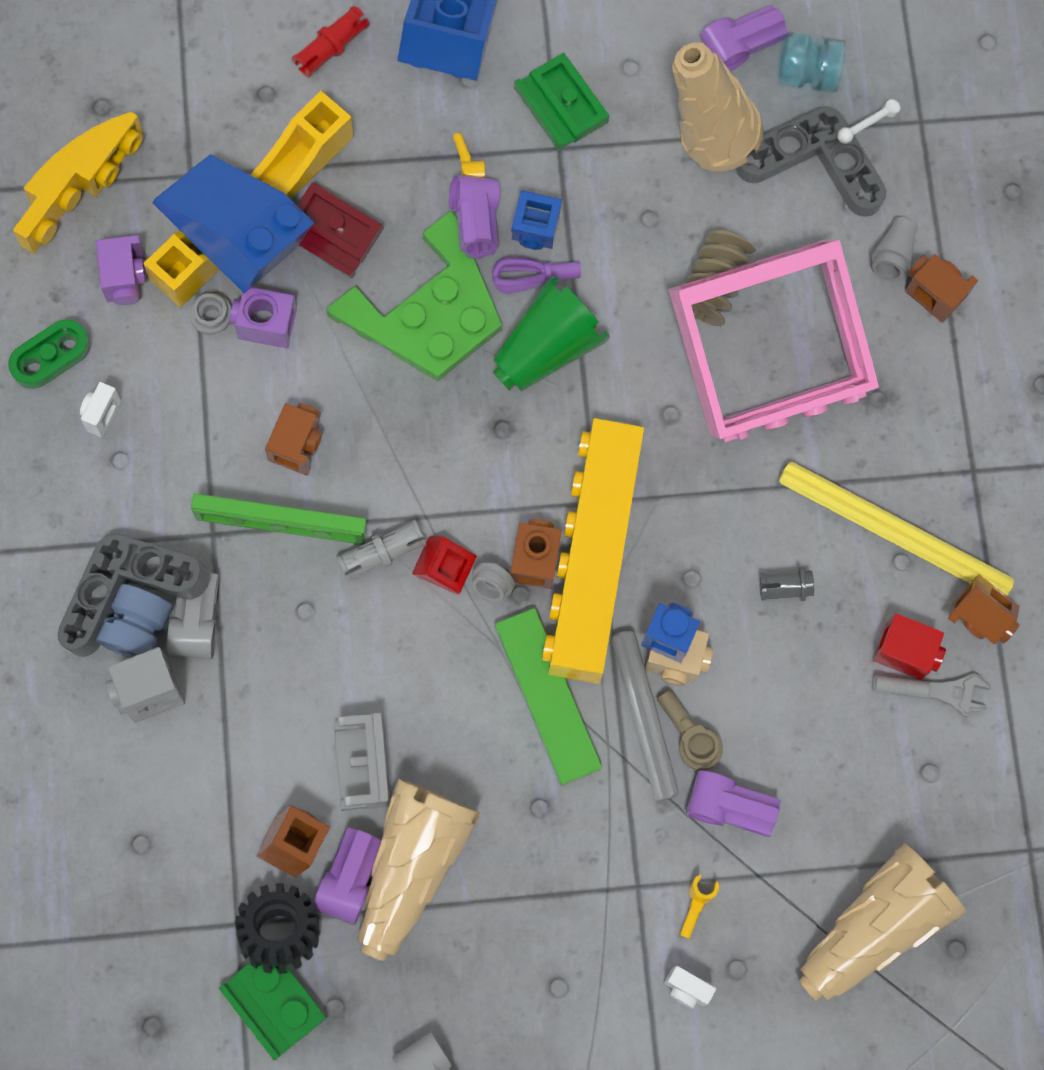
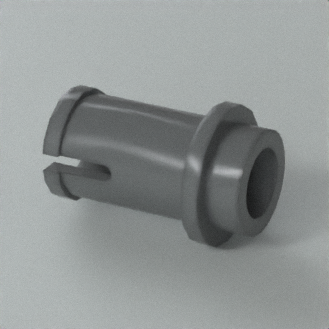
M798 567V571L760 573V585L778 584L777 588L760 589L762 601L800 597V601H805L806 597L814 596L812 570L804 571L803 567Z

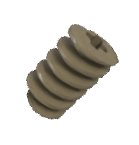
M727 230L711 231L705 238V245L699 251V260L693 263V274L686 278L685 284L750 264L751 260L744 254H753L756 249L749 241ZM738 290L691 305L695 319L713 326H723L725 318L717 311L729 312L732 305L724 297L735 298L738 295Z

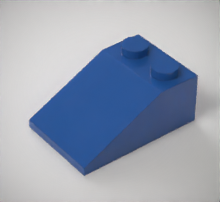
M411 0L403 23L397 61L410 64L416 68H426L451 74L457 78L477 81L498 0Z
M211 154L152 202L243 293H246L298 248L314 224L283 192Z

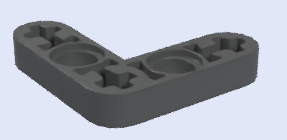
M832 107L818 108L764 134L757 153L753 149L747 155V158L751 155L755 160H758L767 155L770 146L772 155L763 160L760 169L754 164L747 166V163L735 168L742 180L748 183H759L817 155L848 208L853 213L865 217L874 215L879 211L886 197L885 185L855 135H853L852 141L846 144L838 140V131L841 128L850 127L843 115ZM820 121L825 126L831 124L834 126L830 135L826 130H822L813 135L810 143L809 135L817 130ZM787 136L794 137L800 142L801 150L794 154L786 153L780 148L779 140ZM840 153H848L855 158L857 165L852 170H843L836 165L835 156ZM860 174H864L862 175V178L858 183L856 178L859 177ZM861 188L865 193L873 192L875 194L871 203L867 198L861 200L858 198Z
M120 534L107 535L98 542L59 626L57 633L58 641L62 647L76 656H89L100 647V644L96 642V638L105 618L114 617L115 615L111 605L121 584L128 585L131 582L175 597L191 600L198 598L208 587L210 580L209 572L203 564L190 555ZM122 551L119 559L113 558L110 560L113 553H120ZM152 557H159L160 565L157 571L150 576H144L143 567L146 561ZM173 570L185 575H190L192 572L193 577L190 581L184 580L181 582L172 574ZM105 571L109 575H111L112 573L113 577L109 579L108 577L103 575V572ZM106 585L107 593L104 600L99 604L91 605L90 597L94 589L98 586ZM88 611L89 613L94 615V618L91 619L87 615L85 617V612ZM78 631H86L84 638L75 639V635Z

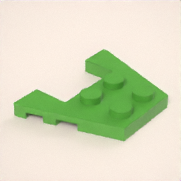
M451 211L423 232V240L445 263L447 268L389 314L382 317L356 286L326 308V314L331 320L338 324L340 322L357 331V335L369 342L374 341L391 351L393 356L436 381L441 380L502 331V323L474 258H468L464 252L460 251L458 222L455 214Z

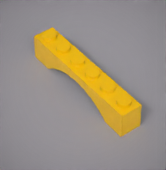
M320 91L291 119L270 152L250 175L283 192L291 200L353 139L352 117L325 93ZM181 231L174 233L144 262L150 282L179 308L220 270Z

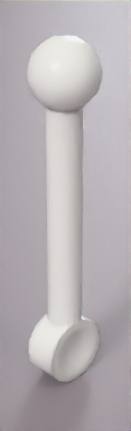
M889 99L880 111L851 128H841L837 133L838 140L844 144L852 141L853 135L885 116L895 117L900 111L899 103L894 99Z

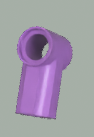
M769 5L735 21L730 17L719 19L707 26L701 32L700 38L713 53L718 54L728 70L731 71L745 63L751 54L785 40L788 32L785 26V19L779 8Z
M455 175L451 181L449 207L451 212H457L460 251L464 252L468 258L481 259L484 256L494 254L498 248L495 213L499 205L500 186L497 179Z
M698 771L686 815L705 823L718 826L728 824L745 831L770 837L777 821L781 800L736 786L734 780L723 775L708 771Z
M347 828L331 871L326 872L314 901L316 911L352 925L356 924L369 891L367 884L373 870L381 839L360 830Z

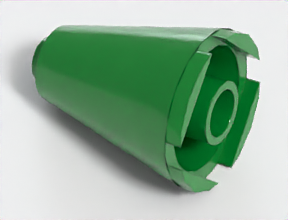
M554 275L547 280L493 359L498 367L492 373L509 391L514 386L520 391L527 389L603 345L610 339V335L606 330L599 336L595 331L599 321L567 286L561 292L555 288L559 283V279Z

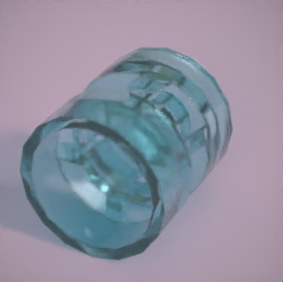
M788 32L782 53L779 85L802 88L807 82L811 84L815 91L837 93L844 65L845 40L822 37L817 43H814L811 35Z

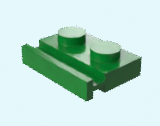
M564 52L531 71L529 76L522 80L519 78L514 82L515 91L559 152L564 150L568 144L579 141L609 122L610 115Z
M249 963L236 973L234 977L219 987V990L274 1061L327 1019L288 967L287 973L279 974L278 966H273L272 974L263 971L261 963L257 969Z

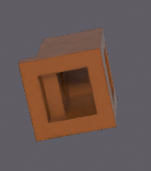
M936 254L930 259L923 255L908 272L912 280L905 292L943 324L971 293L978 280L972 275L966 281L953 263L940 259Z
M285 403L265 447L268 461L308 476L311 468L307 455H314L323 435V432L318 430L321 412L306 404L298 403L297 407Z
M978 574L951 604L948 619L955 624L961 618L964 620L965 628L979 639L987 638L994 645L998 641L1004 644L1014 635L1020 625L1017 622L1020 606Z

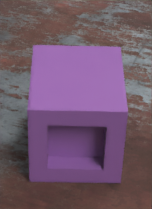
M253 287L246 293L242 292L241 300L234 299L230 314V323L235 324L238 339L288 349L297 311L295 297L290 294ZM259 311H269L273 314L271 319L264 323H257L251 319Z

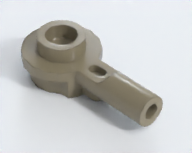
M671 690L663 693L657 698V701L682 735L679 750L683 762L689 768L697 771H706L713 768L720 761L723 754V743L720 736L714 730L703 727V725H695Z

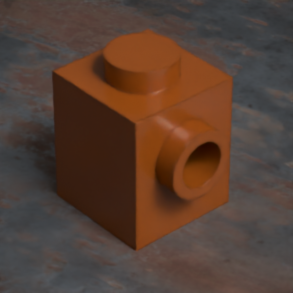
M530 519L528 524L519 522L510 573L515 583L552 589L562 529L553 528V523L540 519Z
M291 805L274 819L256 857L295 878L311 867L330 827L318 821L309 812L297 809Z

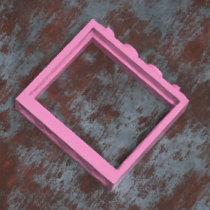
M822 240L668 289L711 436L718 439L724 438L725 442L734 439L742 440L749 436L748 430L759 426H763L764 430L779 428L789 423L788 417L799 413H803L804 417L819 415L828 411L827 404L842 400L843 404L855 403L860 398L866 397L867 391L879 388L840 240ZM821 264L851 376L723 417L691 305Z

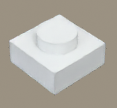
M99 382L95 392H89L85 396L80 408V415L87 432L101 438L104 437L121 403L116 388Z
M679 966L671 969L664 982L665 985L672 988L669 996L691 1009L694 1008L696 1003L701 1006L708 1005L716 991L715 987Z

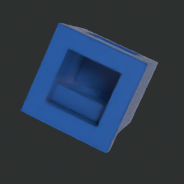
M521 190L511 228L512 240L519 241V244L523 247L533 250H540L543 247L552 249L560 219L562 199ZM528 207L549 211L550 213L528 209Z
M659 603L641 646L682 663L701 621L692 618L694 613L682 605L669 603L668 606Z

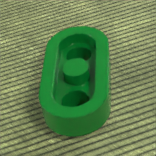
M57 321L18 346L11 353L8 361L9 371L20 386L28 389L40 388L86 357L90 348L88 335L82 325L76 321ZM65 341H75L76 344L73 349L67 351L61 349ZM37 363L40 365L36 373H26V368L30 364Z

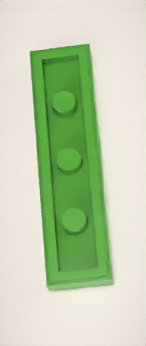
M193 493L191 510L197 521L360 545L366 542L368 530L366 518Z
M530 609L495 623L494 627L560 786L600 771L602 766L565 678L548 675L550 662L542 660L546 633L536 609Z

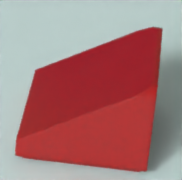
M430 536L412 574L452 593L460 594L477 556L444 536Z

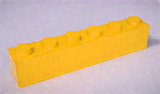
M593 418L591 432L582 431L578 456L586 458L584 472L575 471L571 496L579 497L577 512L568 511L564 537H570L572 541L570 552H561L557 577L563 578L565 581L562 594L554 593L549 617V619L558 621L555 636L546 635L542 657L543 661L550 662L548 675L600 684L644 427Z

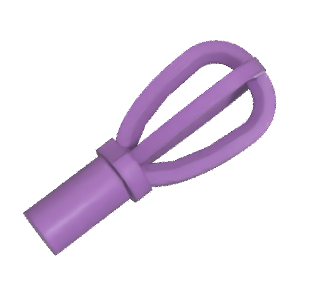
M504 258L493 267L492 281L498 291L502 293H516L535 288L543 282L546 283L553 275L559 280L581 278V266L579 261L550 264V262L542 263L529 258ZM515 271L540 273L531 277L509 280L501 279L499 276L502 272Z

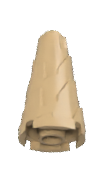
M692 42L684 45L676 53L672 65L679 94L677 103L681 115L679 129L682 145L689 159L695 160L702 169L724 172L740 167L749 161L747 155L753 149L757 153L763 140L764 128L760 113L755 104L746 95L738 79L731 75L718 54L713 53L701 42Z
M398 779L385 818L383 836L371 873L373 879L366 898L365 914L357 940L363 943L361 952L381 961H386L388 954L397 955L407 934L418 922L427 903L431 902L450 866L453 865L478 822L480 812L461 803L458 805L450 798Z
M903 843L865 884L864 892L839 916L835 922L836 926L813 949L806 959L807 962L801 967L800 970L804 976L798 982L816 1002L822 996L829 1001L836 995L840 996L849 991L876 970L882 971L912 947H920L966 913L964 906L944 881L940 882L934 875L935 871L907 844Z

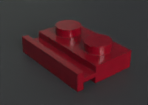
M311 182L297 206L314 224L299 247L353 279L355 271L360 263H363L384 227L371 217Z

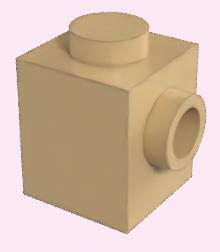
M696 631L682 663L649 650L645 670L661 674V680L669 684L686 686L687 681L695 683L700 672L708 673L714 648L707 646L710 633Z

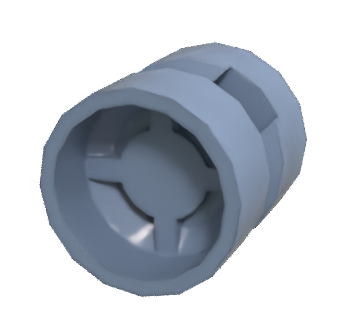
M121 584L111 605L115 615L114 617L105 618L96 642L126 658H132L153 650L158 643L154 633L158 630H164L173 605L148 591L131 585Z

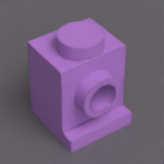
M139 235L96 240L100 284L107 303L114 302L117 305H131L138 302L141 298L139 284L146 283L143 260L145 255Z

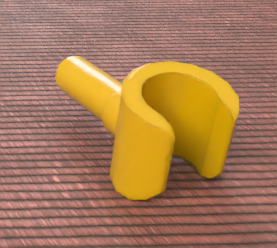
M462 133L454 134L453 140L460 156L462 175L484 178V161H471V156Z
M702 874L698 875L689 887V896L692 901L679 934L688 939L692 935L704 905L710 903L719 891V883L716 880L709 895L700 893L697 884Z

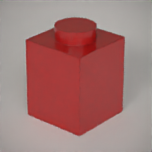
M895 613L885 626L873 661L922 680L931 670L937 672L941 666L946 648L940 645L945 633Z

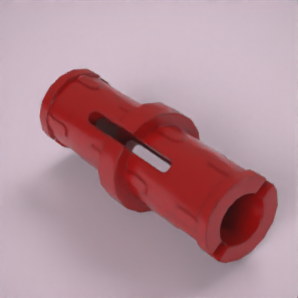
M352 6L349 8V11L330 27L323 26L317 31L318 37L292 57L295 65L299 63L302 65L298 70L309 78L313 75V72L333 55L339 57L345 51L344 46L370 26L367 18L360 20V17L364 15L363 12L356 6Z

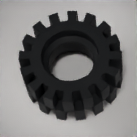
M276 883L275 892H269L268 885L260 887L261 896L257 897L252 891L247 895L248 905L241 902L238 907L239 916H235L236 935L241 954L244 959L249 957L250 965L256 969L261 963L265 973L272 974L273 966H278L279 974L287 973L286 964L292 963L296 970L302 967L301 958L304 957L309 961L313 956L312 947H318V934L320 932L315 905L311 904L310 897L305 892L300 896L299 888L291 885L288 893L285 892L284 883ZM273 917H288L294 922V932L283 940L270 941L265 939L260 933L262 924Z

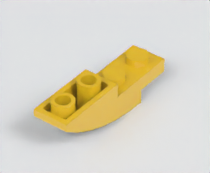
M128 112L89 129L54 154L36 172L23 188L31 206L13 229L20 246L35 254L41 244L46 245L53 238L57 230V223L63 214L71 212L80 200L82 189L97 197L103 187L108 188L113 184L118 175L120 164L127 155L131 156L138 150L143 139V131L136 114Z

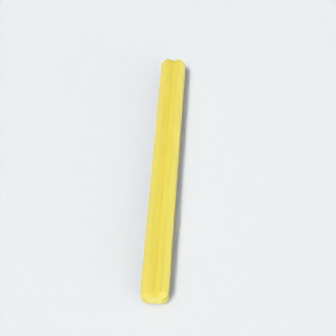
M789 462L780 476L779 481L782 485L969 584L980 574L1007 596L1013 588L1014 579L1007 574L794 462Z

